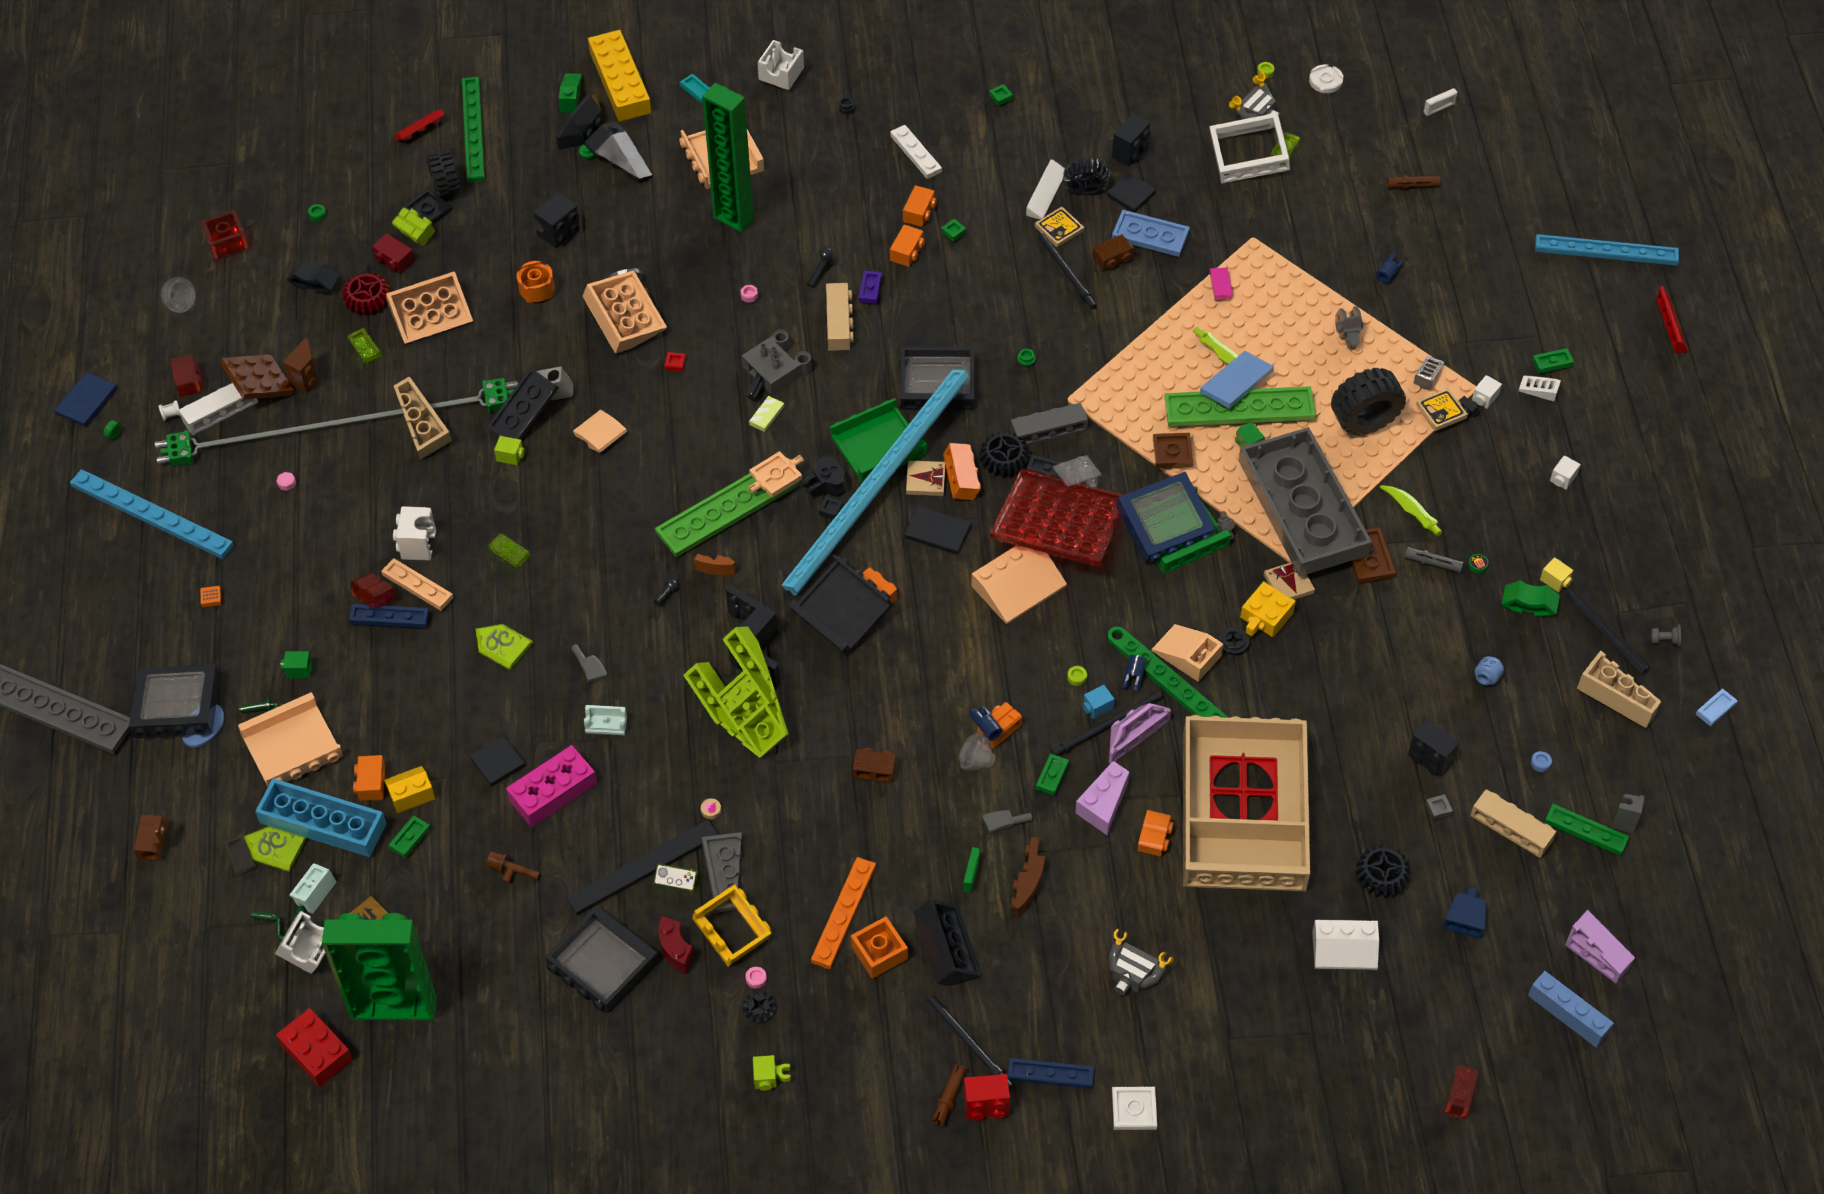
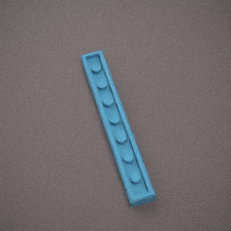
M1536 234L1535 252L1666 265H1678L1679 248Z

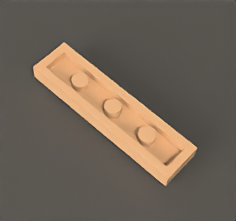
M394 558L381 571L384 577L440 611L453 599L452 593Z

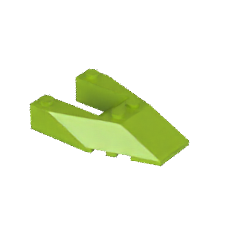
M748 626L735 627L723 638V641L743 669L742 673L725 687L710 663L705 662L696 663L684 674V677L714 722L723 726L731 736L738 738L745 747L759 758H762L788 735V731L759 642Z

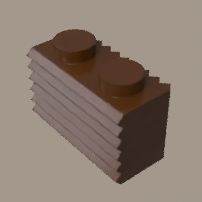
M1121 234L1094 246L1092 258L1102 271L1108 268L1113 269L1117 264L1129 262L1133 258L1134 247Z
M870 748L856 749L853 778L893 783L896 754L888 750L877 752Z

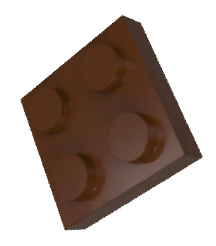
M1190 433L1153 434L1156 468L1193 467Z

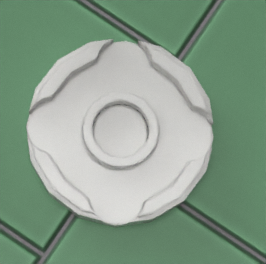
M1319 65L1312 69L1309 83L1316 91L1332 93L1339 90L1342 86L1343 74L1337 67L1333 66L1332 68L1328 67V65Z

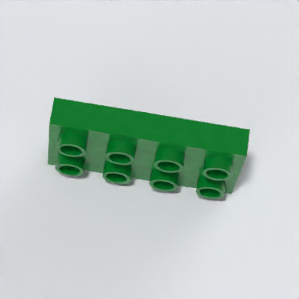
M355 913L341 914L338 920H325L322 945L350 1020H435L437 996L412 920H408L406 916L398 913L385 914L382 916V920H365L364 917Z

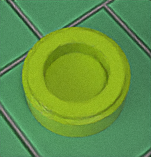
M1269 62L1260 63L1257 68V74L1263 72L1266 78L1272 77L1274 75L1273 64Z
M1081 666L1071 667L1067 674L1068 682L1074 686L1083 685L1087 680L1086 670Z

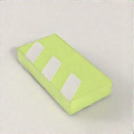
M768 396L750 419L749 425L766 432L784 408V403Z

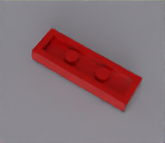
M441 109L435 110L394 134V137L397 141L402 139L406 141L413 137L412 133L416 131L420 133L427 129L426 125L429 123L434 125L441 121L440 117L444 113Z

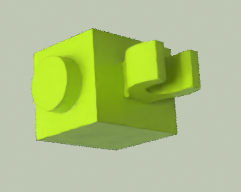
M774 1055L753 1057L755 1089L767 1091L771 1088H776V1077L783 1082L791 1081L790 1075L783 1074L784 1071H790V1064L775 1066Z

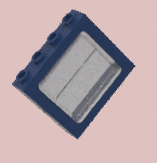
M1186 471L1120 496L1115 504L1145 563L1158 561L1166 554L1170 555L1179 551V549L1209 538L1215 531V527Z

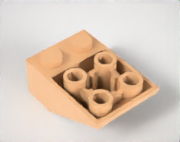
M1174 624L1151 651L1199 682L1222 656L1223 643L1207 633Z

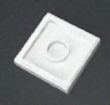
M1112 1087L1114 1130H1157L1155 1087Z

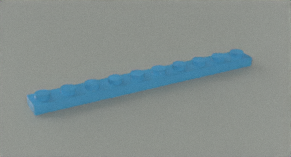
M82 469L70 481L73 488L221 559H224L234 546L233 541Z

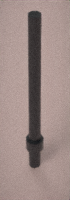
M1044 233L1040 234V241L1075 286L1080 298L1086 301L1091 309H1095L1097 304L1092 299L1089 290L1083 287Z
M931 995L927 1001L990 1070L989 1074H1004V1070L988 1057L938 999ZM1008 1079L1010 1090L1013 1087V1083Z

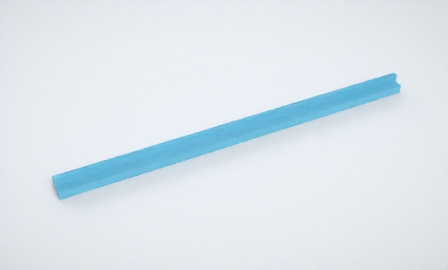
M953 369L783 582L782 587L785 590L790 591L794 596L799 594L809 579L819 569L820 565L823 564L824 560L834 550L835 546L838 545L839 541L849 531L850 527L853 526L854 522L872 502L873 498L880 492L898 466L901 465L902 461L905 460L906 456L909 455L910 451L913 450L914 446L917 445L918 441L929 430L940 413L943 412L944 408L955 397L962 385L966 383L969 375L965 370Z

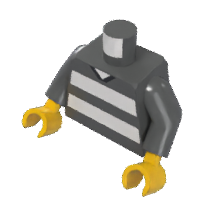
M1263 72L1253 77V82L1259 84V87L1256 86L1242 101L1239 96H1235L1229 102V107L1231 109L1236 108V116L1242 120L1278 113L1275 111L1276 100L1272 96L1267 84L1263 82L1266 78Z
M1119 929L1115 930L1114 938L1116 941L1113 942L1109 954V966L1113 972L1112 979L1118 982L1114 990L1120 995H1125L1128 989L1139 992L1142 988H1148L1157 984L1166 970L1165 966L1173 963V957H1170L1165 962L1164 956L1167 952H1162L1158 960L1126 942L1121 944L1127 938V932L1125 931L1124 937L1120 939L1117 936Z

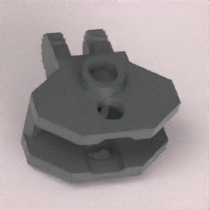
M1354 306L1349 312V317H1347L1345 310L1340 308L1335 314L1336 331L1340 334V338L1345 339L1347 348L1353 350L1360 342L1359 333L1363 329L1361 312L1357 306Z

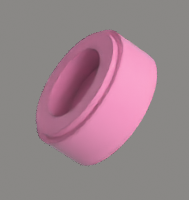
M752 967L746 972V983L749 987L758 989L765 985L767 977L764 969Z

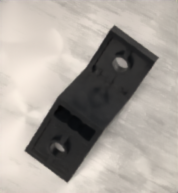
M729 585L726 588L728 612L733 617H738L744 621L740 627H749L759 642L761 651H763L778 635L776 612L734 586ZM728 648L730 663L736 668H741ZM763 654L773 687L776 690L780 686L779 664Z

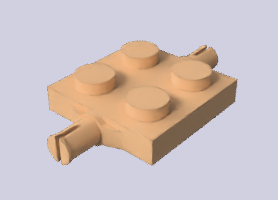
M779 451L750 469V475L756 482L748 486V490L753 493L762 488L773 498L802 480V474L795 466L804 462L802 456L798 455L790 460Z

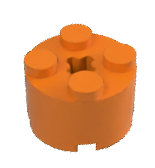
M530 261L522 265V269L517 272V281L520 295L527 303H534L552 298L555 285L551 267L547 264H541L540 261Z

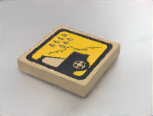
M1063 207L1035 223V228L1042 234L1044 233L1057 248L1084 232V227Z
M1448 388L1416 402V406L1435 431L1464 420L1468 415Z

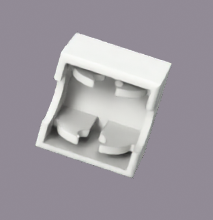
M773 40L758 61L759 80L789 90L804 68L803 50L794 47V53L789 54L782 49L781 42Z
M401 507L400 514L396 516V525L398 527L393 531V540L397 541L396 551L400 552L401 559L431 560L432 550H429L430 545L427 542L428 538H435L436 533L431 508Z
M300 911L275 954L312 974L325 954L322 945L324 927L317 926L310 920L311 916Z

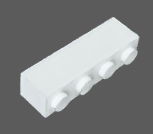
M233 383L179 409V413L183 423L190 433L194 435L258 403L257 398L243 400Z

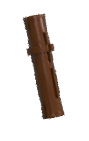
M1403 175L1402 177H1387L1386 184L1387 188L1402 187L1403 189L1408 187H1439L1440 176L1408 177Z
M958 1064L953 1066L941 1098L937 1100V1108L931 1119L932 1123L937 1126L938 1124L944 1126L949 1111L954 1107L953 1101L966 1073V1068L961 1065L959 1069H957Z

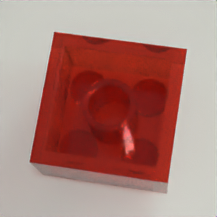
M235 210L201 220L205 236L215 259L249 248Z

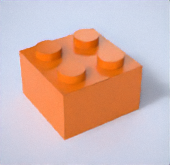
M887 916L851 935V947L872 979L908 960V948Z

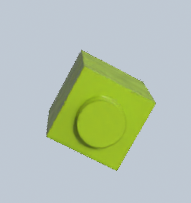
M500 436L494 449L496 461L518 465L519 460L524 457L525 453L521 440Z

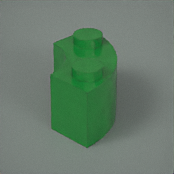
M1519 580L1505 586L1502 605L1522 614V611L1534 613V616H1550L1557 614L1560 595L1548 585L1532 586Z

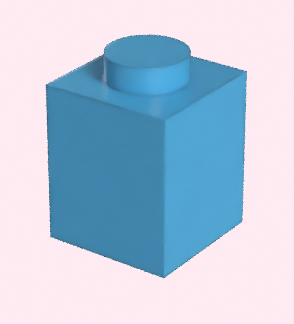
M1102 685L1084 694L1082 706L1084 711L1095 719L1114 709V698L1105 685Z

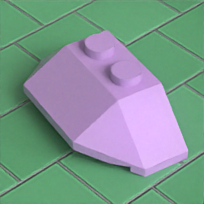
M1149 703L1138 707L1136 710H1131L1124 719L1116 721L1111 727L1109 763L1116 762L1168 723L1171 710L1167 707Z

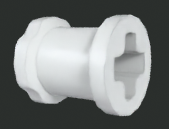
M177 400L165 406L158 405L163 421L176 415L181 416Z

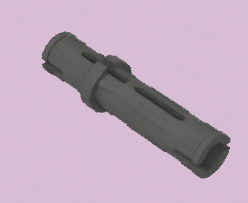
M1409 546L1404 557L1419 561L1423 565L1427 563L1458 573L1461 572L1464 562L1429 553L1428 550L1421 551L1410 548Z

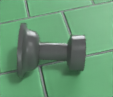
M1680 624L1677 627H1673L1671 632H1659L1658 628H1652V644H1658L1659 640H1672L1673 644L1681 647Z

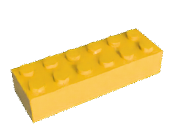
M617 30L588 38L590 54L618 121L650 114V98L621 31Z

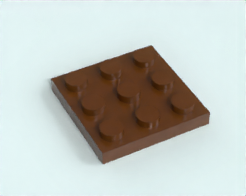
M272 355L222 358L220 364L243 400L293 395L294 389Z

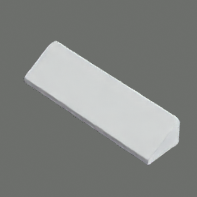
M1052 159L1027 205L1026 216L1039 220L1044 218L1063 181L1065 168Z

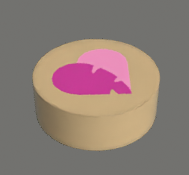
M706 799L701 804L703 817L706 819L717 818L721 814L719 801L716 799Z

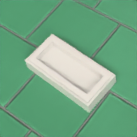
M1453 88L1426 100L1424 107L1425 115L1429 116L1454 105L1457 91Z

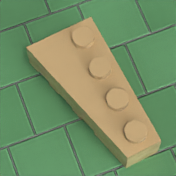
M410 377L394 385L420 460L452 441L448 429Z
M1600 651L1583 672L1577 689L1647 728L1655 717L1661 701L1642 685L1638 686L1633 681L1634 678L1631 675H1625L1618 669L1619 665L1614 661L1610 662L1605 658L1606 654Z

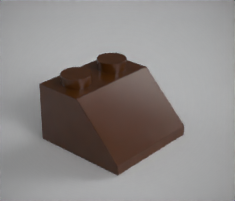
M304 338L283 361V365L291 386L307 394L311 388L315 387L318 380L309 340Z

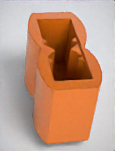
M1147 810L1137 851L1160 857L1163 851H1167L1169 840L1166 839V836L1172 833L1174 822H1170L1171 815Z

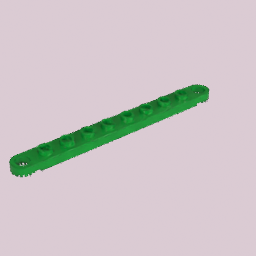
M1113 627L1109 630L1108 642L1128 660L1130 654L1146 658L1144 673L1190 713L1201 717L1219 716L1221 718H1229L1124 628ZM1118 633L1122 635V638L1117 640L1112 636Z

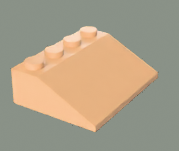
M634 270L587 284L583 298L615 354L629 350L667 328Z
M455 271L386 294L389 308L404 344L473 322Z
M1033 536L972 573L973 589L1006 624L1067 586V583L1046 550Z

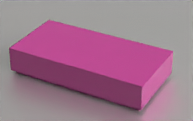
M1228 267L1211 268L1209 273L1214 300L1232 299L1233 293Z

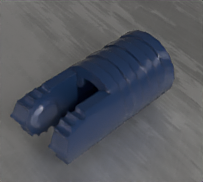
M1394 252L1389 255L1376 272L1377 279L1382 283H1388L1404 263L1402 259L1397 263L1392 261L1396 255Z
M1130 654L1121 689L1126 690L1131 675L1137 677L1133 689L1134 692H1139L1147 661L1146 658Z
M984 706L979 708V712L977 709L969 711V715L988 740H995L1002 734L1003 729Z

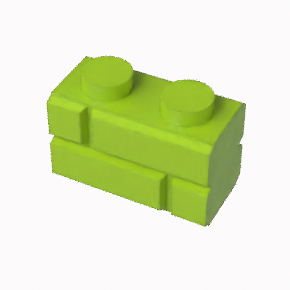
M403 208L393 220L392 225L419 245L424 246L435 232V229L431 226L432 222L426 217L421 219L419 217L420 214L413 209L409 211Z

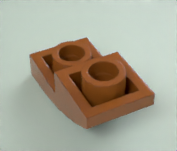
M697 554L694 559L695 570L721 576L735 575L736 573L735 561L729 557L718 555L713 560L709 556Z

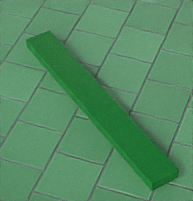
M479 77L462 78L467 182L485 181Z

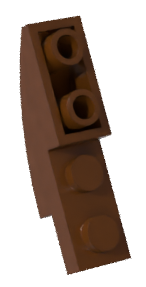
M1031 837L1030 844H1026L1025 856L1029 857L1028 862H1024L1023 872H1019L1018 879H1014L1013 891L1017 893L1016 897H1012L1011 909L1015 910L1014 917L1019 918L1032 903L1042 881L1045 856L1038 855V837Z

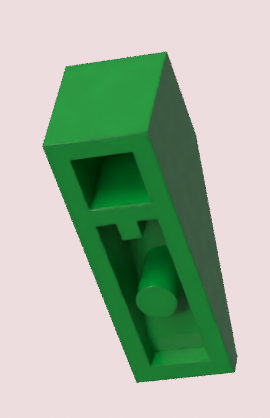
M565 73L559 92L561 113H572L579 105L582 74Z

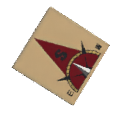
M908 461L906 494L944 496L945 462Z
M1292 562L1264 571V576L1270 586L1294 600L1314 594L1315 592L1307 574L1299 577Z

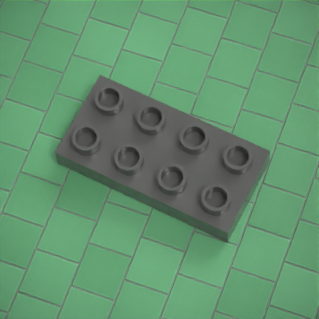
M1309 427L1240 447L1238 461L1299 577L1370 554L1372 541Z

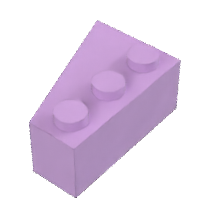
M1113 761L1076 801L1075 813L1108 835L1111 823L1114 820L1117 808L1128 785L1129 771Z
M1588 910L1573 925L1565 944L1615 983L1630 969L1635 959Z

